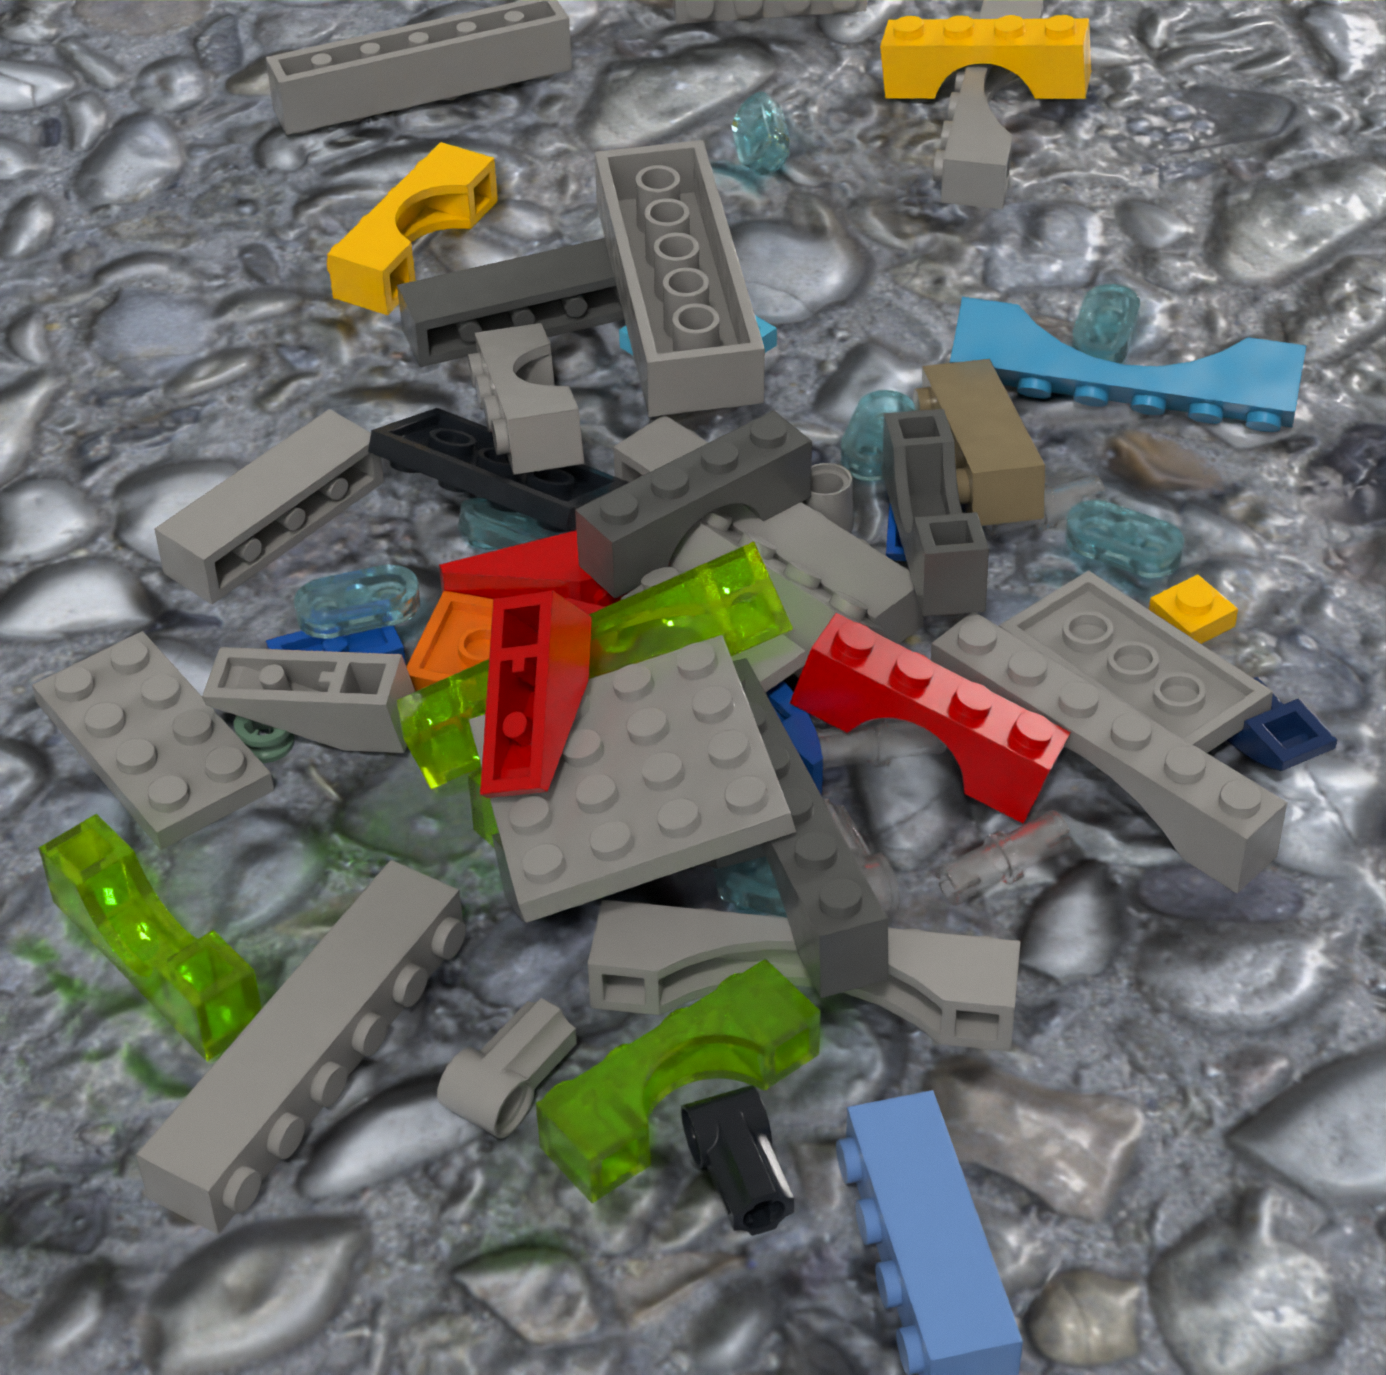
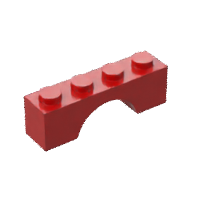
M838 613L834 614L811 647L790 704L846 733L861 723L878 718L901 719L923 727L938 737L953 753L963 775L964 794L1022 824L1026 821L1071 733L1050 722L1044 716L1031 712L991 692L985 686L972 682L932 662L926 656L913 652L873 632L867 626L854 622Z

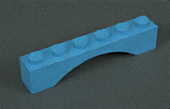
M962 297L950 363L990 359L1002 384L1017 387L1018 393L1028 397L1049 398L1051 392L1074 395V401L1088 406L1103 407L1108 404V401L1131 404L1130 408L1142 414L1162 415L1165 413V409L1188 412L1190 419L1202 423L1216 424L1221 423L1223 418L1246 421L1245 425L1253 430L1277 432L1280 431L1281 426L1293 428L1307 345L1247 337L1224 351L1191 362L1163 366L1124 365L1092 357L1063 344L1037 325L1018 304Z

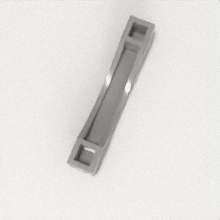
M983 0L981 11H972L971 18L998 19L1006 15H1016L1023 19H1042L1044 0ZM972 64L957 69L955 92H951L949 100L948 121L944 120L940 149L936 150L933 167V181L942 182L941 203L1003 209L1010 180L1013 135L998 122L988 103L1000 88L1017 76L1012 71L992 64Z
M976 612L969 613L932 642V662L972 682L979 683L991 692L1031 712L1038 713L1050 722L1070 731L1071 733L1064 745L1065 748L1082 756L1117 782L1144 808L1163 830L1183 860L1230 890L1239 893L1277 857L1288 803Z
M601 901L588 960L590 1006L593 1009L662 1015L689 1001L726 990L763 985L816 988L797 952L788 918L723 912L709 908L693 909L652 905L639 901ZM888 928V980L841 993L884 1007L916 1025L938 1044L1011 1052L1020 941L996 939L990 936L925 932L919 929Z

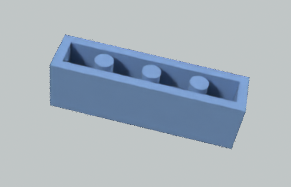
M931 1090L847 1107L846 1138L836 1140L838 1165L844 1183L856 1182L861 1199L855 1202V1210L862 1241L865 1245L876 1243L881 1262L876 1263L875 1272L883 1306L885 1309L896 1307L902 1323V1327L896 1330L900 1360L906 1375L917 1373L918 1375H1019L1023 1340L934 1091Z

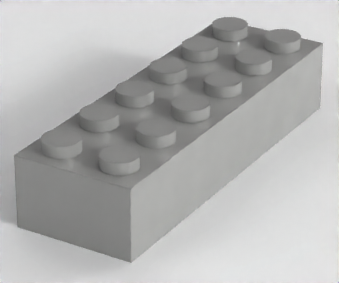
M698 140L595 152L597 209L648 417L764 403L765 348L704 141Z

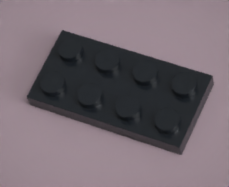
M434 408L373 429L370 435L368 452L389 460V465L393 469L405 473H422L437 479L438 485L445 490L458 493H472L487 499V505L495 510L525 514L537 519L536 523L538 526L552 532L571 531L572 528L576 527L575 509L629 483L626 480L584 464L514 475L507 455L496 454L492 432H488L486 426L440 408Z

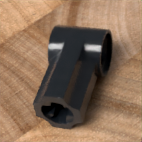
M753 1085L681 1106L683 1130L692 1158L699 1169L708 1168L734 1231L743 1230L749 1232L751 1236L776 1229L785 1217L794 1213V1196L771 1147L772 1136L768 1116L761 1096Z

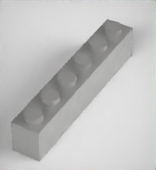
M521 0L266 57L273 110L286 135L294 133L304 134L313 132L320 127L337 123L358 122L368 116L385 112L406 111L416 105L433 101L454 100L461 95L481 90H498L506 87L508 84L529 79H546L556 73L572 70L569 17L558 0Z
M662 415L613 447L615 477L631 482L708 442L700 438L694 431L686 429L668 416ZM800 502L763 522L741 503L728 504L717 508L733 519L729 528L741 536L746 531L772 543L777 548L773 557L787 565L789 561H794L819 574L822 577L819 587L833 595L834 591H840L865 604L868 607L865 617L885 629L881 636L900 644L923 627V617L909 569L902 567L880 553L865 540L855 537L833 523L821 512L813 510Z
M390 860L136 1154L147 1198L218 1235L236 1213L246 1211L256 1199L262 1181L280 1159H287L296 1151L303 1138L305 1129L323 1107H329L336 1102L345 1087L348 1076L365 1056H372L380 1048L388 1027L405 1007H412L420 999L427 980L443 960L453 958L459 951L466 934V924L463 922L460 890Z

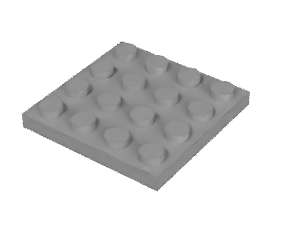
M723 635L692 643L684 648L636 664L626 665L618 670L589 679L548 792L490 798L518 905L526 923L796 832L791 812ZM485 714L469 719L481 767Z

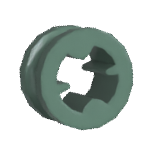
M236 715L234 729L236 735L262 763L277 761L285 757L292 750L295 741L294 734L287 732V730L277 729ZM269 729V734L260 735V730Z

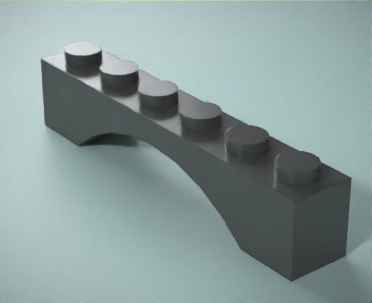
M747 658L735 660L733 664L796 829L795 833L762 843L761 846L774 876L797 952L821 998L888 980V917Z

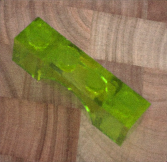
M97 813L38 848L53 903L206 1061L211 1060L226 1050L262 1009L255 970L214 929L199 939L186 931L170 914L155 893L138 861L135 851Z
M766 958L743 973H734L724 979L717 989L687 1008L674 1010L656 1028L630 1044L626 1043L617 1046L606 1055L602 1062L575 1079L562 1081L550 1089L543 1099L535 1103L539 1146L593 1204L651 1166L648 1119L654 1108L665 1096L681 1086L705 1079L736 1080L753 1085L763 1091L767 1090L819 1055L820 1010Z

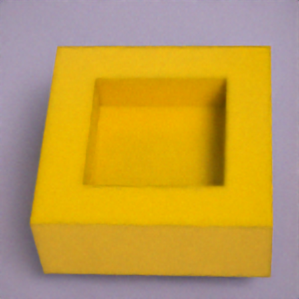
M1198 574L1150 597L1149 610L1200 644L1236 626L1238 608Z

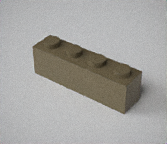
M990 359L922 366V388H915L913 391L914 411L944 409L955 442L958 494L960 505H963L965 512H977L981 526L1044 519L1045 464Z

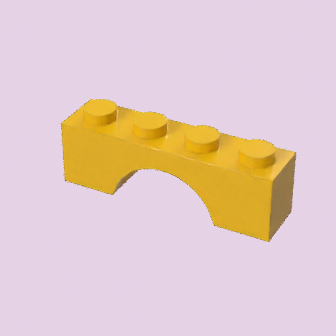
M958 15L948 19H921L917 16H904L899 19H888L880 45L885 99H935L940 85L952 72L972 64H992L1012 71L1026 83L1035 99H1086L1091 76L1089 18L1056 15L1048 19H1023L1016 15H1006L998 19H972L968 16Z
M440 142L367 215H364L359 223L339 243L331 248L327 254V271L330 274L333 298L388 316L399 304L397 285L416 281L412 242L426 234L439 230L472 229L498 202L495 159Z

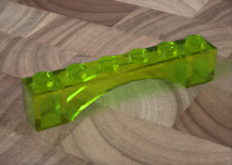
M755 541L589 614L592 617L589 679L719 635H723L730 656H734L793 630ZM489 659L397 700L403 739L430 789L481 768L469 719L486 713Z

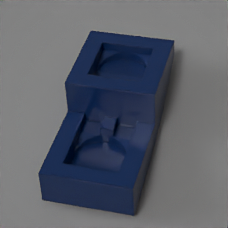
M1258 676L1255 677V678H1253V679H1255L1256 681H1258V682H1260L1261 684H1263L1264 686H1266V685L1259 679ZM1274 693L1272 695L1271 710L1245 720L1243 729L1227 739L1229 743L1253 760L1279 771H1284L1336 749L1337 738L1299 698L1283 704Z

